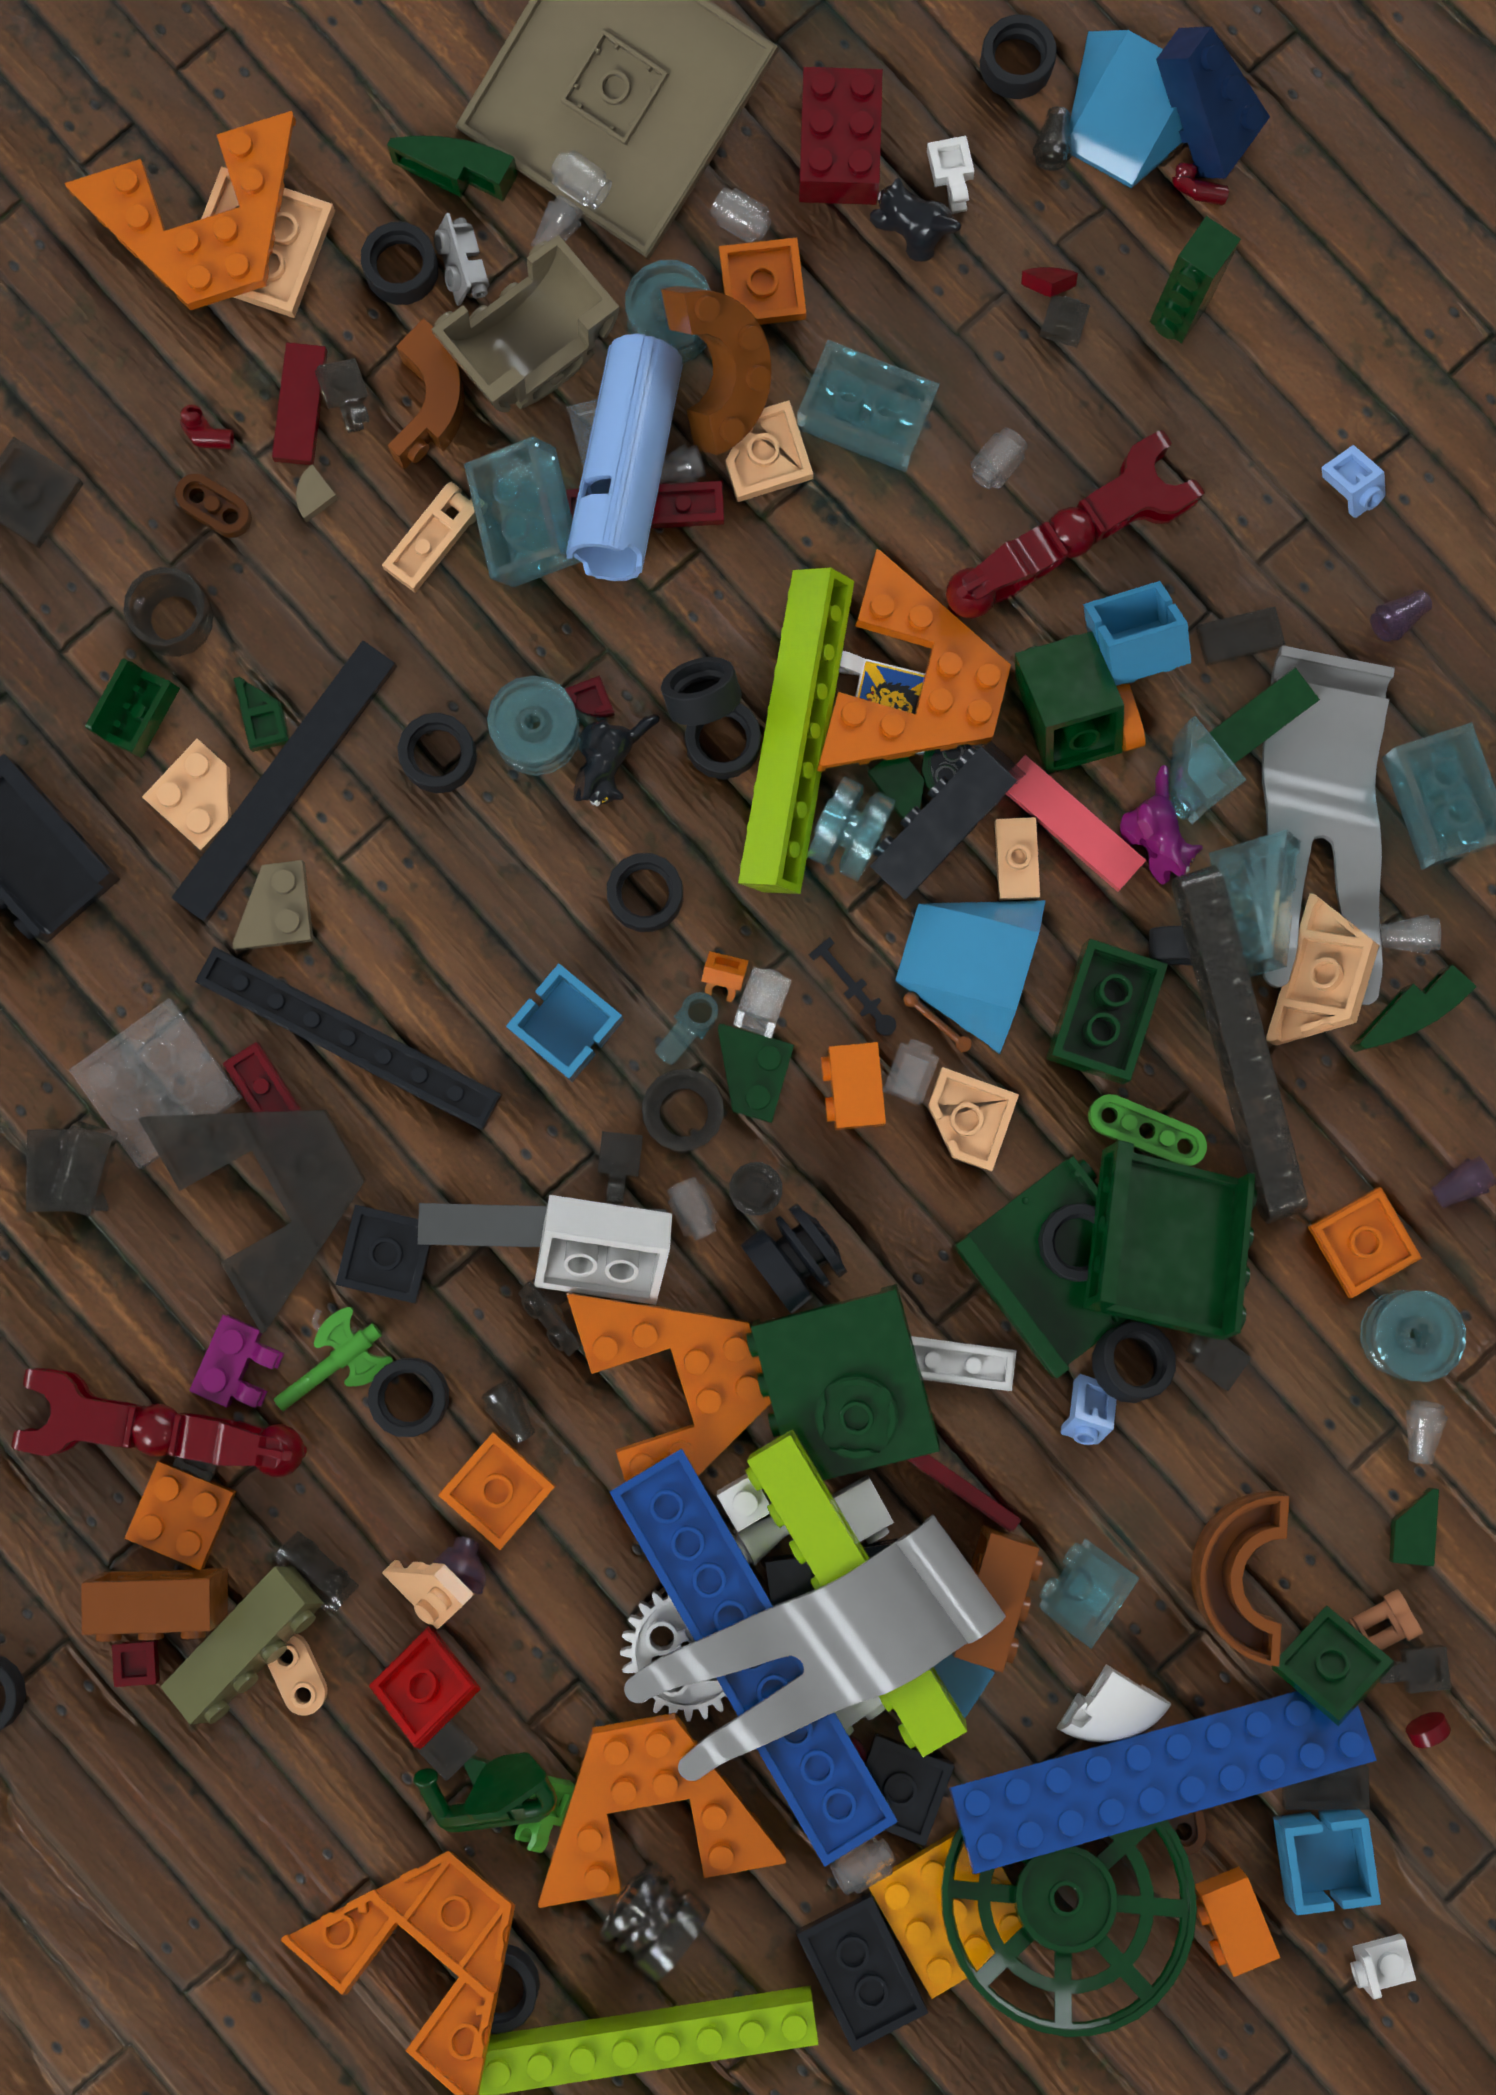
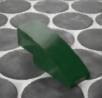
M405 136L390 138L387 143L393 164L461 198L468 185H471L504 201L518 176L513 156L472 141L443 136Z
M1452 964L1440 969L1422 991L1414 983L1403 987L1350 1045V1048L1354 1052H1359L1414 1034L1439 1020L1459 1005L1477 986Z

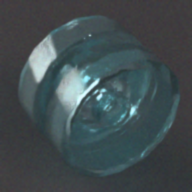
M659 260L644 266L631 279L625 293L628 334L640 333L645 334V336H653L657 339L665 340L677 349L682 356L683 364L695 359L707 347V344L697 334L690 335L669 330L661 289L674 286H687L710 290L706 278L693 266L678 260Z
M534 675L516 678L501 687L490 703L487 716L490 737L504 762L518 772L535 776L553 773L567 764L576 752L581 732L575 705L566 690L551 679ZM533 722H540L538 728L531 729L533 728Z
M845 776L833 798L828 800L814 830L816 834L809 848L807 858L826 866L833 861L841 845L846 849L839 863V872L858 882L881 837L896 800L877 792L870 797L862 813L857 809L864 795V786Z
M1395 1290L1381 1295L1368 1307L1361 1322L1360 1341L1366 1357L1379 1371L1398 1379L1430 1382L1446 1376L1459 1364L1466 1348V1328L1460 1312L1448 1299L1432 1291ZM1412 1329L1415 1332V1338L1410 1337Z

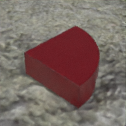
M1054 267L1031 268L1022 271L1021 285L1051 298L1076 287L1078 273Z
M600 675L563 689L567 701L580 713L596 718L615 715Z

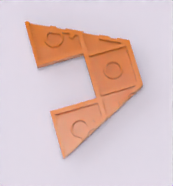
M288 111L216 134L239 207L166 231L146 168L141 159L66 182L65 185L73 197L75 196L104 227H107L136 258H139L166 287L172 290L181 302L190 310H194L267 286L270 269L268 262L270 255L273 253L277 212H280L285 186L283 179L289 164L288 152L293 126H296V119L293 112Z
M877 549L872 561L855 626L931 648L916 711L913 714L838 692L817 767L819 772L825 771L826 768L853 763L863 765L877 759L892 760L914 756L915 753L923 751L956 749L959 745L964 744L971 746L990 742L994 736L1011 664L888 556Z
M573 1292L566 1293L591 1374L670 1349L693 1420L692 1425L616 1449L625 1482L681 1448L699 1476L771 1404L770 1397L763 1398L760 1391L757 1373L763 1371L759 1356L752 1358L748 1347L746 1334L752 1332L748 1321L716 1317L697 1312L672 1310L666 1307L641 1303L635 1304L616 1299H604L575 1294Z
M676 1713L593 1727L570 1803L567 1806L556 1847L553 1850L543 1888L539 1895L538 1907L543 1908L622 1893L609 1813L690 1799L704 1878L785 1864L786 1855L785 1851L777 1846L762 1827L755 1813L747 1808L743 1798L726 1776H722L717 1768H714L696 1781L686 1780L680 1775L678 1764L681 1758L699 1742L694 1740L688 1733L687 1727Z
M447 1851L431 1859L427 1864L402 1874L400 1878L350 1901L346 1906L334 1912H329L320 1917L321 1919L281 1938V1941L340 1994L347 1995L399 1925L459 1977L408 2046L406 2052L454 2095H479L515 1904L454 1852Z

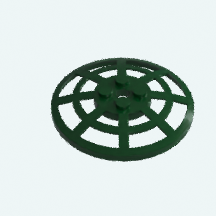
M1168 1820L1109 1836L1113 1842L1098 1856L1082 1848L1072 1846L1023 1860L1022 1862L1025 1865L1018 1875L1015 1886L991 1884L994 1869L980 1872L979 1882L954 1880L956 1865L964 1844L959 1826L952 1838L944 1862L941 1882V1907L949 1945L959 1967L973 1988L992 2007L1011 2020L1039 2032L1063 2037L1094 2036L1115 2031L1139 2019L1157 2005L1174 1985L1187 1961L1194 1938L1197 1914L1195 1882L1189 1859L1177 1833ZM1154 1829L1162 1838L1173 1861L1179 1883L1180 1899L1154 1897L1149 1870L1140 1851L1135 1846ZM1124 1855L1129 1859L1136 1874L1140 1896L1117 1894L1115 1883L1108 1871ZM1064 1885L1071 1887L1077 1896L1076 1906L1069 1912H1063L1058 1909L1054 1901L1055 1892ZM953 1898L978 1900V1912L982 1928L990 1946L995 1952L978 1971L970 1961L959 1937L954 1916ZM990 1901L1015 1903L1016 1913L1022 1927L1005 1944L994 1924ZM1116 1912L1140 1914L1135 1935L1127 1950L1122 1953L1107 1936L1114 1923ZM1153 1916L1180 1917L1178 1934L1172 1954L1160 1976L1151 1985L1133 1964L1139 1958L1148 1941L1153 1925ZM1033 1941L1054 1951V1978L1034 1972L1022 1964L1017 1957ZM1094 1946L1110 1965L1106 1970L1094 1976L1072 1980V1953L1085 1951ZM1008 1968L1013 1974L1028 1984L1045 1991L1054 1992V2020L1040 2018L1017 2008L999 1996L989 1985ZM1121 1977L1139 1997L1129 2006L1109 2016L1089 2021L1072 2022V1994L1098 1990Z

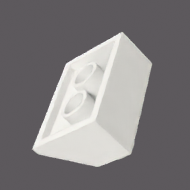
M549 1195L534 1287L656 1305L670 1251L672 1213Z

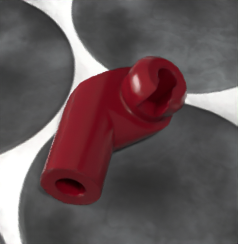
M1179 163L1176 166V175L1172 177V182L1176 189L1195 201L1221 206L1226 203L1229 195L1227 185L1196 180L1197 167L1193 164Z
M187 405L182 408L180 412L181 428L195 446L228 450L234 448L233 429L212 428L202 415L200 407L196 405Z

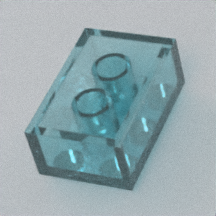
M828 340L799 407L797 425L799 430L907 472L935 405L940 384Z
M532 436L464 464L490 579L516 587L581 562L574 556L571 559H567L566 550L573 520L556 447Z
M1472 722L1397 746L1382 757L1422 870L1496 846V788Z

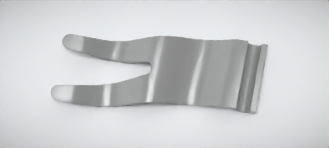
M1282 645L1275 659L1271 684L1296 667L1320 700L1263 743L1262 785L1267 820L1265 872L1267 954L1263 977L1266 983L1274 988L1286 985L1290 979L1298 947L1301 902L1312 841L1317 838H1323L1332 845L1339 914L1379 945L1362 1005H1370L1379 996L1383 969L1379 917L1382 845L1375 790L1376 768L1389 699H1386V691L1390 680L1394 677L1395 668Z
M931 1515L917 1529L908 1535L905 1534L893 1544L838 1579L816 1590L754 1614L658 1658L631 1676L625 1683L624 1692L630 1701L642 1703L658 1694L677 1687L721 1677L787 1656H794L803 1663L804 1673L709 1734L681 1758L678 1764L680 1775L686 1780L696 1781L714 1768L733 1758L788 1735L822 1717L883 1695L912 1681L965 1644L973 1643L989 1633L1005 1619L1006 1615L936 1517Z

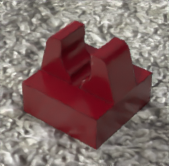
M158 1640L124 1641L112 1644L114 1687L157 1684L160 1681Z

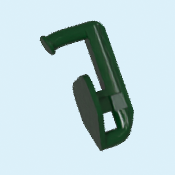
M527 1752L503 1755L490 1761L480 1772L468 1798L462 1804H448L437 1784L438 1773L434 1769H421L413 1778L414 1784L419 1788L422 1798L438 1826L449 1832H464L536 1823L547 1817L554 1810L557 1801L554 1787L547 1774ZM533 1794H535L536 1797H537V1798L527 1799V1798H529L530 1796H532Z

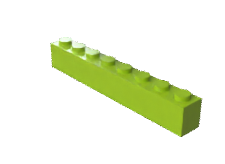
M833 568L793 570L738 881L739 884L761 892L801 894L822 773L817 771L832 715L855 582Z
M793 1429L749 1455L747 1462L750 1467L745 1469L746 1474L757 1491L764 1489L770 1499L771 1504L767 1505L768 1511L779 1528L785 1525L793 1540L789 1542V1546L801 1565L807 1562L815 1576L811 1578V1583L815 1590L838 1579L870 1559ZM932 1667L912 1681L879 1696L886 1710L890 1712L894 1709L902 1724L898 1726V1729L908 1747L912 1749L916 1746L922 1757L967 1732L966 1719L935 1667Z
M811 1985L490 2035L479 2095H498L819 2045Z

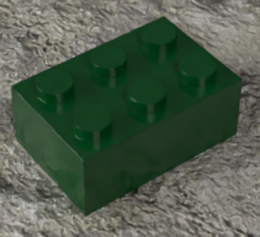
M1088 939L1082 945L1046 1059L1122 1085L1130 1082L1168 964L1106 943Z

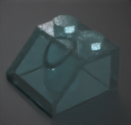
M1196 716L1192 717L1173 739L1169 773L1170 801L1181 819L1185 820L1187 818L1191 824H1194L1246 781V778Z
M1085 1538L1081 1545L1076 1542L1065 1555L1063 1564L1066 1567L1058 1579L1051 1577L1044 1585L1039 1594V1598L1042 1599L1039 1607L1045 1614L1092 1649L1140 1578Z

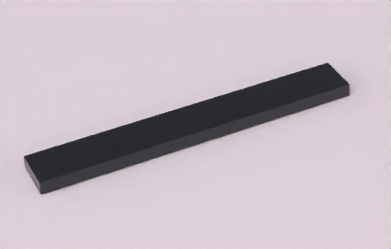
M365 641L360 643L171 897L173 900L207 923L396 669L397 665L395 662Z
M215 946L195 981L205 988L481 1130H484L502 1096V1094Z

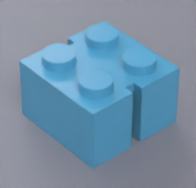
M1161 581L1083 604L1087 632L1092 631L1116 686L1132 683L1137 679L1160 672L1172 671L1176 667L1191 663L1188 623L1176 604H1173L1172 598Z
M558 963L535 991L544 1001L543 1004L539 1007L529 998L506 1027L573 1082L596 1055L591 1047L597 1044L602 1048L623 1023L624 1018L618 1011Z
M1356 1806L1318 1811L1319 1819L1311 1812L1273 1817L1284 1899L1296 1915L1335 1911L1334 1902L1323 1890H1330V1896L1342 1909L1381 1905L1369 1818Z

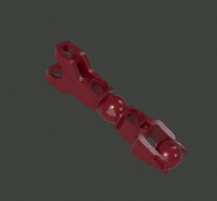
M1165 431L1155 432L1131 447L1120 467L1119 477L1079 501L1077 507H1068L1057 511L1049 519V522L1046 521L1016 539L1005 542L976 568L970 567L956 572L950 578L946 587V598L949 604L948 610L955 616L970 619L983 616L992 609L995 603L1019 594L1027 586L1062 565L1066 558L1071 559L1084 555L1092 548L1093 544L1100 542L1137 520H1147L1155 524H1168L1193 508L1205 494V491L1199 482L1194 479L1175 486L1163 482L1157 476L1154 467L1155 463L1164 457L1172 442Z
M49 1368L25 1369L23 1385L26 1389L44 1394L50 1403L51 1415L46 1425L40 1429L28 1428L14 1431L11 1447L15 1450L41 1456H51L66 1452L74 1448L80 1441L123 1448L137 1447L139 1451L152 1457H161L169 1454V1456L212 1463L218 1466H256L263 1474L271 1477H285L293 1473L300 1466L302 1459L307 1453V1447L303 1444L300 1435L293 1428L283 1424L263 1428L236 1419L187 1412L178 1414L173 1408L164 1404H151L146 1407V1405L101 1398L90 1392L86 1382L77 1373Z

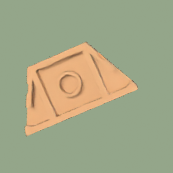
M1309 893L1299 927L1298 947L1290 979L1286 985L1281 987L1266 1036V1041L1273 1045H1281L1357 1023L1379 945L1315 894Z

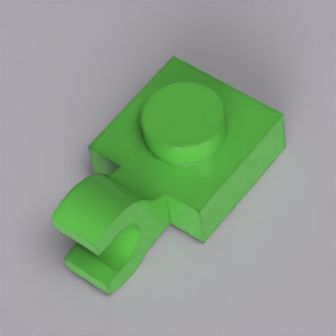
M548 1776L557 1796L554 1810L539 1822L520 1824L517 1827L515 1839L528 1842L527 1849L529 1851L542 1853L547 1847L553 1825H562L575 1784L570 1780ZM533 1794V1795L530 1797V1799H532V1798H537V1797H536L535 1794Z

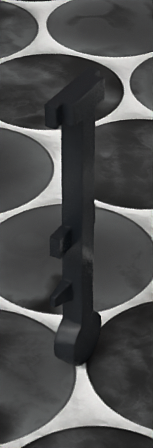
M830 937L808 954L813 961L820 956L823 957L849 988L843 993L849 1000L855 995L864 1006L860 1015L863 1017L870 1013L876 1020L875 1029L877 1033L882 1036H889L895 1031V1019L890 1015H882L876 1008L881 999L877 998L870 1001L861 990L867 983L862 978L855 983L828 951L835 944Z

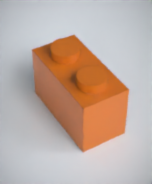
M878 1042L829 1046L827 1050L828 1057H821L823 1081L831 1082L832 1097L825 1098L827 1122L834 1121L835 1130L884 1126L886 1118Z
M1239 1866L1195 1884V1891L1198 1899H1196L1197 1917L1202 1926L1207 1924L1210 1926L1214 1939L1208 1941V1944L1218 1967L1225 1964L1232 1976L1236 1977L1280 1958L1249 1878Z

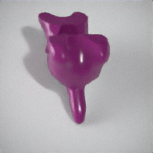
M1162 765L1155 778V795L1143 801L1135 810L1124 813L1120 823V833L1122 839L1127 844L1144 845L1147 848L1149 869L1159 883L1165 884L1170 880L1171 872L1177 876H1183L1189 872L1190 866L1198 852L1203 849V846L1190 845L1182 838L1177 812L1169 800L1168 766Z

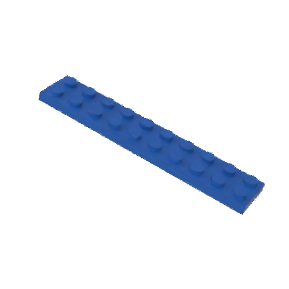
M682 1448L609 1492L695 1641L773 1607ZM787 1656L717 1677L716 1679L739 1716L802 1675L804 1667L798 1658ZM835 1712L757 1748L824 1867L898 1822Z
M1295 1691L950 1787L949 1790L972 1872L977 1874L1377 1761L1358 1705L1338 1726L1303 1695Z

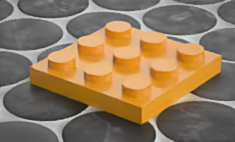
M957 1830L867 1882L868 1888L931 1999L967 1978L959 1967L949 1945L941 1907V1882L944 1862L952 1838ZM964 1843L956 1865L954 1880L979 1882L980 1873L973 1874ZM1003 1867L994 1869L991 1884L1012 1885ZM953 1898L954 1916L959 1937L970 1961L978 1971L995 1954L982 1928L978 1912V1900ZM990 1901L994 1924L1005 1944L1022 1927L1016 1913L1015 1903Z

